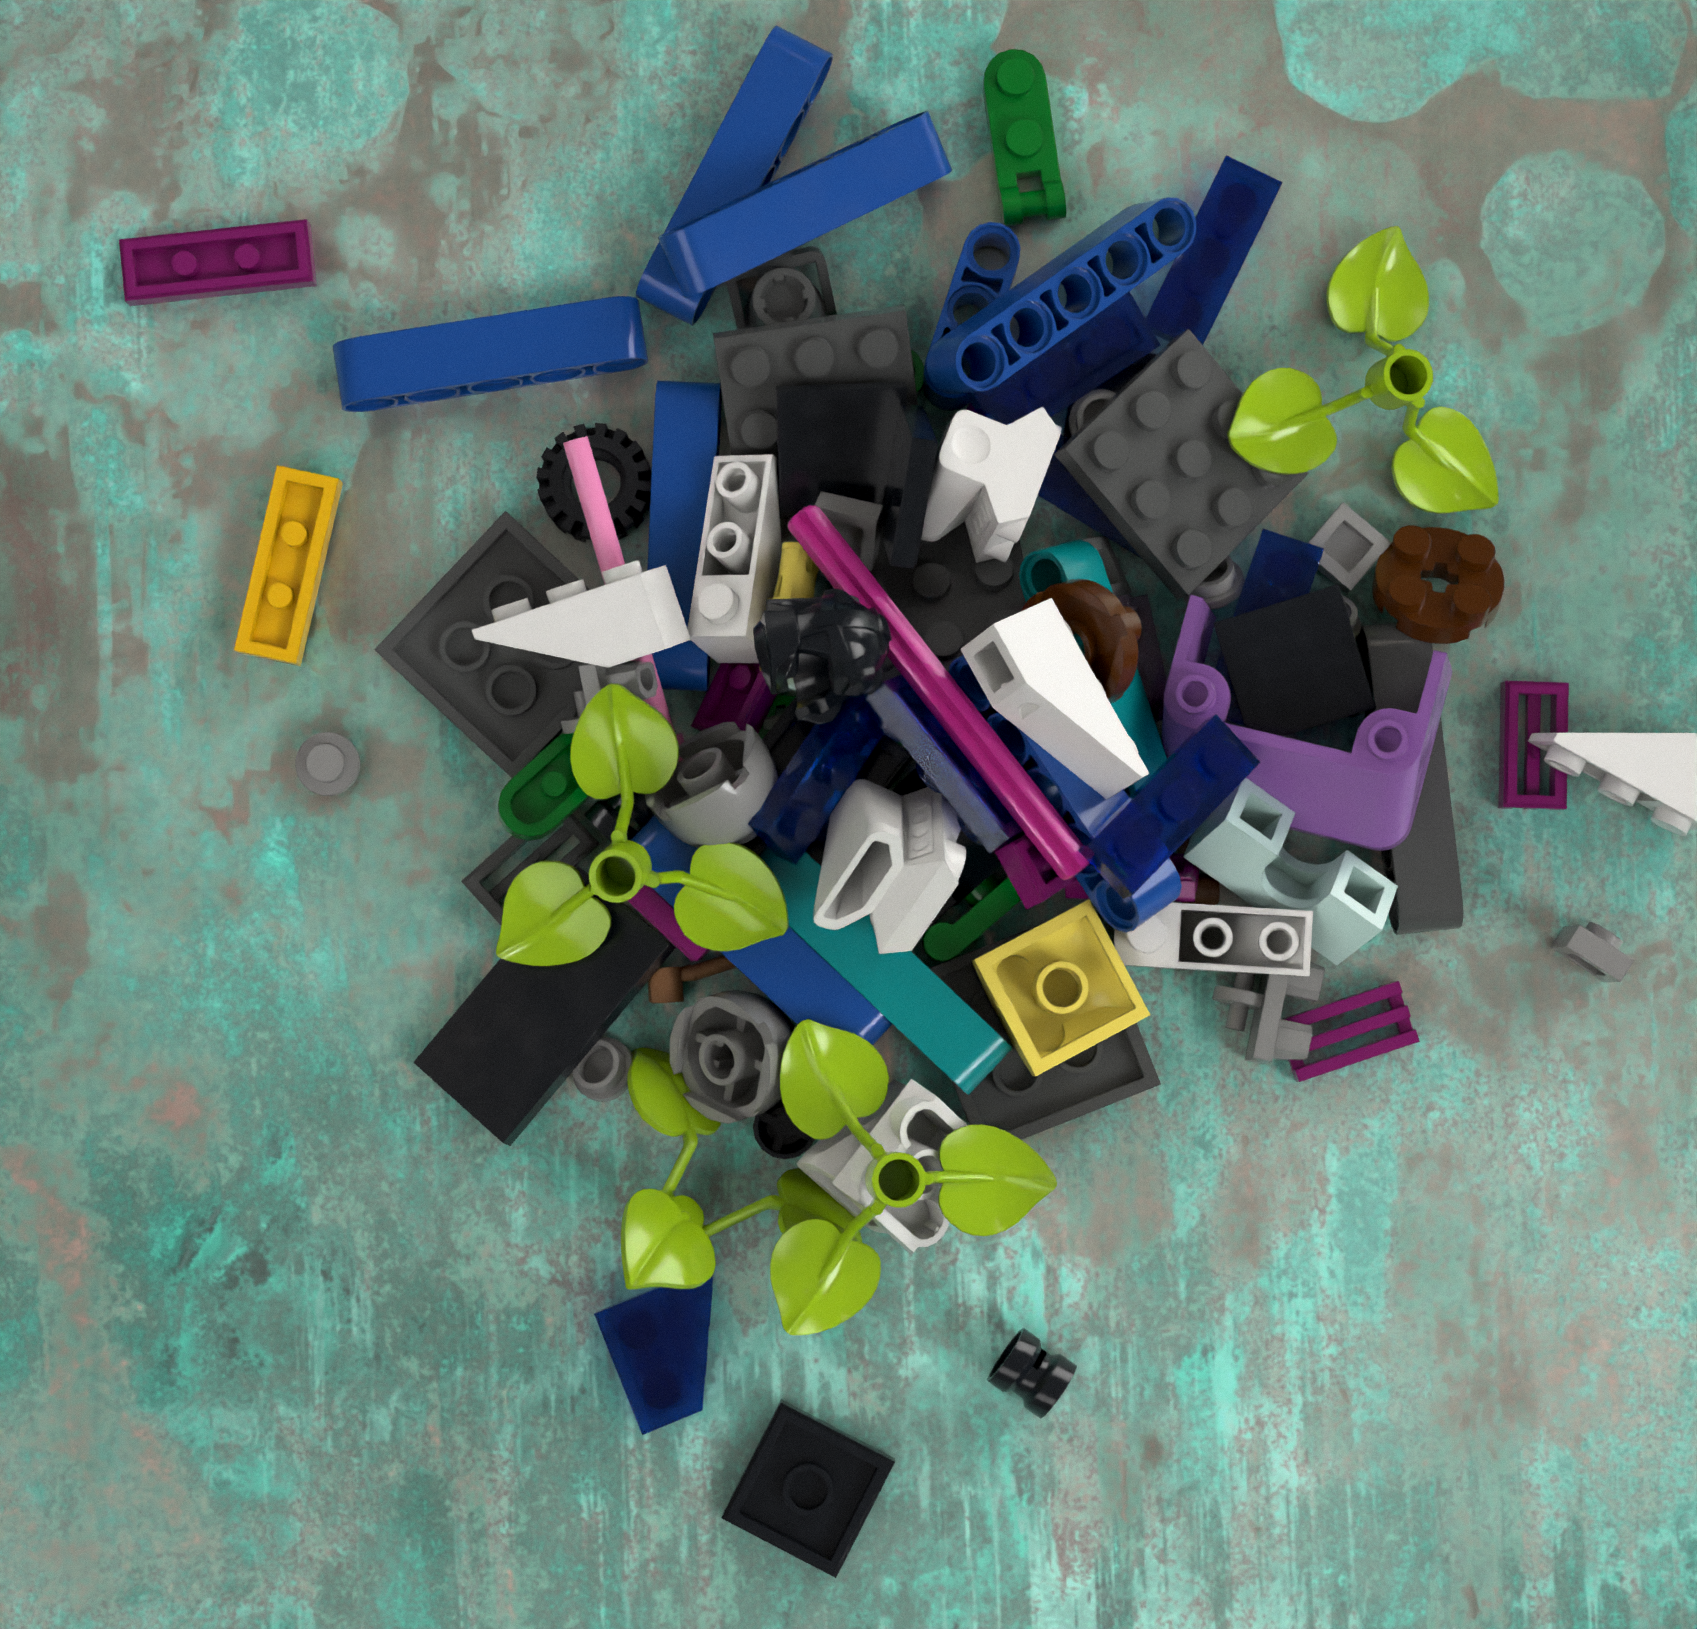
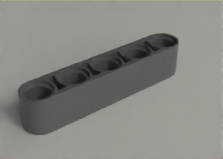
M1397 622L1360 626L1361 630L1357 639V647L1376 706L1374 709L1365 711V718L1375 711L1387 708L1416 714L1418 712L1433 655L1432 643L1416 640L1402 633L1396 628ZM1441 718L1411 831L1401 844L1392 849L1381 851L1384 876L1398 886L1389 910L1391 927L1396 935L1458 929L1463 923V898Z

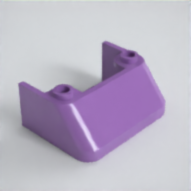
M1190 595L1165 687L1161 742L1181 802L1208 809L1245 776L1295 812L1290 830L1376 851L1389 850L1401 844L1409 835L1413 825L1453 672L1447 653L1437 650L1433 651L1417 714L1393 708L1375 711L1368 715L1360 724L1352 752L1342 751L1225 723L1231 702L1229 685L1219 671L1204 664L1216 616L1202 597Z

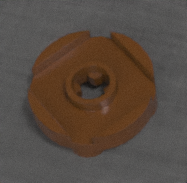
M1415 525L1404 526L1395 532L1390 546L1378 558L1372 583L1374 602L1381 613L1385 607L1387 612L1398 620L1396 628L1413 639L1435 644L1457 643L1468 639L1471 630L1481 627L1484 623L1486 628L1494 620L1502 599L1504 575L1500 564L1495 559V546L1491 540L1479 534L1467 535L1460 531L1440 527L1421 528ZM1440 578L1450 584L1446 586L1445 592H1436L1432 590V583L1425 579Z
M1071 579L1059 582L1033 595L1027 600L1021 611L1052 598L1061 616L1070 626L1073 635L1078 634L1082 639L1085 649L1084 657L1095 677L1102 684L1110 704L1122 698L1134 678L1138 664L1137 640L1141 636L1142 626L1137 613L1131 607L1123 606L1110 590L1087 579Z

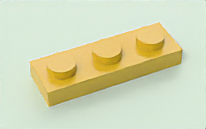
M279 465L276 466L234 651L240 654L301 667L343 482L339 478Z

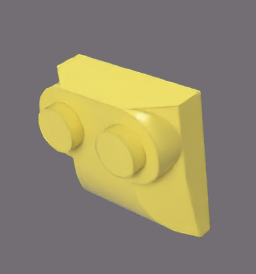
M1089 899L972 960L988 999L1014 1048L1032 1076H1037L1150 1016L1143 999Z

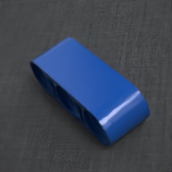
M988 222L978 225L969 233L964 242L927 356L930 348L939 339L959 326L953 315L957 309L965 305H976L983 309L1011 289L1019 263L1021 247L1018 237L1009 227L1001 223ZM982 247H996L1005 254L1007 264L1001 269L986 270L977 264L973 255ZM964 350L961 357V365L969 377L972 370V361L968 352ZM926 356L923 372V391L929 402L941 410L949 411L961 409L970 403L976 392L946 394L934 386L927 373Z

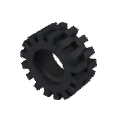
M595 423V428H586L585 424L573 426L575 432L567 436L564 432L560 433L554 438L556 441L555 446L552 449L546 447L541 456L544 462L542 468L538 467L536 476L539 482V489L537 491L540 501L548 516L563 533L566 534L567 532L575 540L584 543L586 539L591 540L581 503L572 493L571 484L573 476L563 446L564 442L588 436L595 461L609 463L620 475L619 492L608 503L618 540L628 536L626 531L631 527L635 526L638 528L644 521L642 516L646 509L650 511L652 472L648 459H646L643 449L636 440L633 442L628 437V434L619 428L614 431L608 429L607 424Z

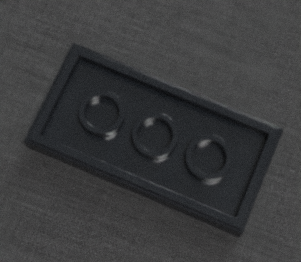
M577 866L576 869L581 874L585 886L590 883L589 874ZM593 895L607 907L611 916V927L600 947L581 960L561 965L531 966L500 958L413 1062L506 1145H512L676 948L622 902L612 903L603 900L598 895Z

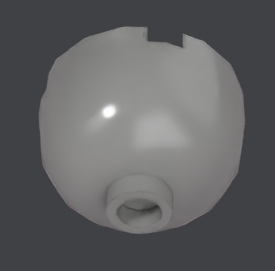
M723 722L704 729L679 745V756L683 760L678 762L674 774L663 788L657 792L645 794L646 804L658 821L673 836L694 847L699 848L702 845H718L732 842L740 845L747 843L761 832L765 824L764 821L771 813L775 803L779 785L774 760L758 733L748 724H746V731H741L735 722Z
M730 990L701 998L694 1005L685 1007L677 1016L670 1035L671 1068L674 1075L682 1072L684 1081L690 1089V1092L683 1094L690 1106L706 1118L730 1124L762 1114L780 1101V1065L785 1046L794 1027L777 1005L756 993Z

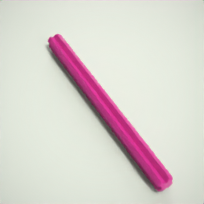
M809 505L801 509L788 522V529L834 589L842 590L857 597L859 602L867 608L875 607L878 613L887 620L892 641H889L887 657L1059 878L1067 880L1081 872L1092 860L1088 850L820 507Z

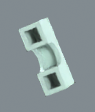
M1243 776L1201 814L1183 857L1255 908L1313 911L1311 948L1335 965H1339L1383 930L1398 886L1348 850L1326 864H1310L1291 856L1283 848V843L1295 812Z

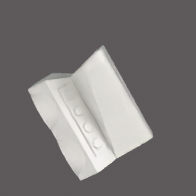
M1043 406L1009 425L1002 424L969 410H960L954 415L943 433L936 452L921 540L937 541L965 521L976 563L991 559H997L1004 563L1007 561L1014 543L1019 541L1030 517L1061 434L1062 427L1055 425Z
M864 779L853 781L832 811L829 820L814 904V923L817 926L837 930L869 914L871 925H873L879 954L913 950L958 886V880L966 860L965 847L956 843L963 824L964 811L963 808L952 803L942 783L903 796Z
M910 1079L907 1085L897 1080L891 1081L888 1084L886 1098L880 1108L869 1116L857 1118L862 1127L877 1143L883 1146L886 1152H901L915 1157L921 1163L925 1172L943 1171L939 1161L941 1141L950 1132L967 1126L935 1094L913 1079ZM847 1125L833 1137L819 1140L797 1162V1166L854 1217L859 1215L873 1200L865 1184V1173L873 1158L869 1151L851 1133ZM942 1183L926 1185L922 1196L910 1206L896 1208L886 1205L880 1215H876L865 1227L875 1232L889 1234L910 1254H913L918 1247H928L937 1243L944 1236L949 1226V1222L942 1214L938 1203V1194Z

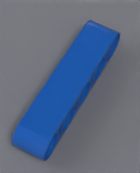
M777 25L772 29L664 233L772 182L827 77L834 55ZM659 242L638 283L636 297L693 326L701 317L717 286L685 298Z
M925 111L892 124L661 234L658 240L681 292L686 298L720 285L949 174L952 168L929 111Z
M1171 197L1138 203L1125 208L939 339L930 348L927 356V373L930 381L938 390L946 394L981 392L998 386L1184 253L1192 245L1196 235V219L1192 209L1186 202L1179 198ZM1154 219L1157 222L1159 228L1158 240L1156 239L1153 232ZM1107 251L1111 254L1113 260L1112 273L1109 272L1106 265ZM1060 283L1067 294L1065 307L1061 305L1058 297ZM1012 317L1017 320L1019 325V338L1017 342L1013 339L1010 332ZM964 350L968 352L972 361V370L969 377L964 373L961 365V357Z
M631 296L607 297L359 336L339 341L333 345L342 410L347 412L383 410L633 370L648 363L639 300Z
M657 380L647 571L666 565L688 628L714 456H720L722 390L720 383ZM688 640L652 653L662 689L708 691L710 656L694 642Z
M964 655L953 660L949 666V674L1091 854V862L1075 877L1104 920L1116 930L1125 933L1131 932L1174 902L1181 893L1180 876L1126 792L1122 790L1111 798L1105 799L992 708Z
M655 815L631 839V841L637 842L646 849L651 858L653 871L680 870L690 873L691 860L698 848L673 836L658 821ZM680 883L661 884L653 889L674 908L675 898L685 885ZM789 926L782 936L769 938L739 950L720 951L796 1024L809 1019L825 1026L854 1033L867 1040L871 1045H874L893 1025Z

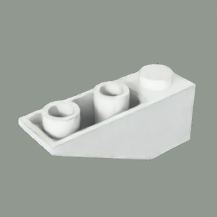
M773 454L714 456L687 629L691 641L717 663H759L754 648L753 628L762 617L763 611L766 608V599L774 597L782 554L777 458Z
M639 560L602 572L606 585L588 591L583 579L548 590L546 594L550 604L531 609L528 598L492 609L491 612L495 622L472 630L476 640L607 668L691 640L666 565L643 572Z
M1052 598L994 623L960 649L992 708L1105 799L1111 798L1149 774L1138 754L1135 743L1125 731L1106 696L1102 684L1095 677L1074 639L1070 626L1061 616Z
M1697 733L1531 734L1528 742L1547 752L1544 761L1553 768L1579 777L1581 772L1601 782L1597 790L1602 795L1626 806H1633L1636 801L1654 811L1651 817L1653 823L1672 833L1686 836L1689 830H1697Z
M1172 902L1134 931L1125 933L1115 929L1114 947L1124 966L1310 976L1313 911Z

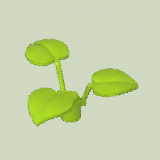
M1391 226L1359 242L1341 259L1329 279L1326 303L1330 318L1339 330L1350 334L1365 332L1366 345L1387 357L1377 361L1369 368L1365 377V387L1322 405V394L1318 384L1308 374L1293 368H1276L1265 372L1253 380L1243 392L1227 433L1229 444L1243 460L1258 469L1282 475L1305 473L1324 463L1336 448L1337 435L1326 416L1367 399H1370L1376 406L1385 410H1395L1406 406L1402 429L1410 439L1396 448L1391 462L1394 483L1400 495L1413 507L1428 513L1447 514L1493 508L1499 501L1496 471L1488 448L1474 424L1462 413L1451 408L1439 406L1425 412L1420 418L1417 427L1415 425L1418 411L1425 405L1423 396L1430 390L1433 382L1432 366L1422 353L1413 349H1405L1402 344L1393 346L1385 341L1397 342L1403 340L1423 325L1429 308V292L1423 272L1409 251L1400 227Z
M617 683L606 685L590 700L578 720L572 738L570 760L575 779L588 796L595 799H607L621 793V806L615 830L611 834L612 843L591 863L589 869L590 883L586 886L579 871L565 862L539 861L523 869L512 881L504 900L496 955L510 962L531 966L561 965L581 960L600 947L611 927V916L607 907L593 895H598L608 902L621 903L635 896L644 885L656 888L661 884L670 883L685 885L675 898V918L684 935L693 943L703 948L714 951L739 950L760 941L784 935L789 926V918L783 890L778 879L765 861L749 848L735 842L702 845L695 851L692 857L690 873L680 870L655 872L652 870L651 858L646 849L637 842L627 839V830L634 805L633 792L651 794L657 792L669 782L678 765L679 744L676 733L662 713L622 685Z
M809 1019L799 1022L787 1041L780 1065V1094L786 1114L801 1132L813 1139L823 1140L831 1138L847 1125L851 1133L869 1151L873 1158L865 1173L866 1188L873 1197V1200L846 1226L842 1234L829 1221L808 1219L792 1225L780 1236L771 1254L770 1281L783 1329L789 1335L794 1336L823 1332L845 1322L869 1302L879 1283L881 1261L878 1253L872 1247L865 1243L854 1241L853 1238L876 1215H880L886 1205L896 1208L910 1206L922 1196L926 1185L942 1183L938 1194V1203L942 1214L948 1222L961 1232L973 1236H990L1004 1232L1017 1224L1039 1201L1051 1193L1057 1186L1055 1175L1040 1155L1024 1141L1005 1130L983 1124L963 1126L944 1137L939 1146V1161L943 1171L925 1172L923 1166L915 1157L901 1152H886L883 1146L876 1142L857 1119L875 1113L886 1098L889 1076L887 1066L880 1053L867 1040L854 1033L825 1026Z
M645 1047L632 1051L633 1058L627 1073V1085L636 1111L646 1123L658 1132L671 1137L682 1135L683 1147L663 1188L660 1191L656 1189L637 1191L625 1205L621 1224V1257L626 1289L634 1290L649 1287L693 1289L702 1286L712 1277L716 1266L715 1252L709 1237L765 1210L779 1211L778 1225L782 1234L792 1225L808 1219L829 1221L842 1234L846 1226L855 1218L800 1168L787 1170L777 1180L779 1196H766L704 1225V1214L698 1203L685 1195L675 1197L674 1191L697 1147V1134L712 1135L719 1129L721 1122L706 1118L690 1106L683 1095L690 1092V1089L684 1081L682 1072L673 1074L670 1064V1053ZM860 1231L853 1238L854 1241L862 1242Z

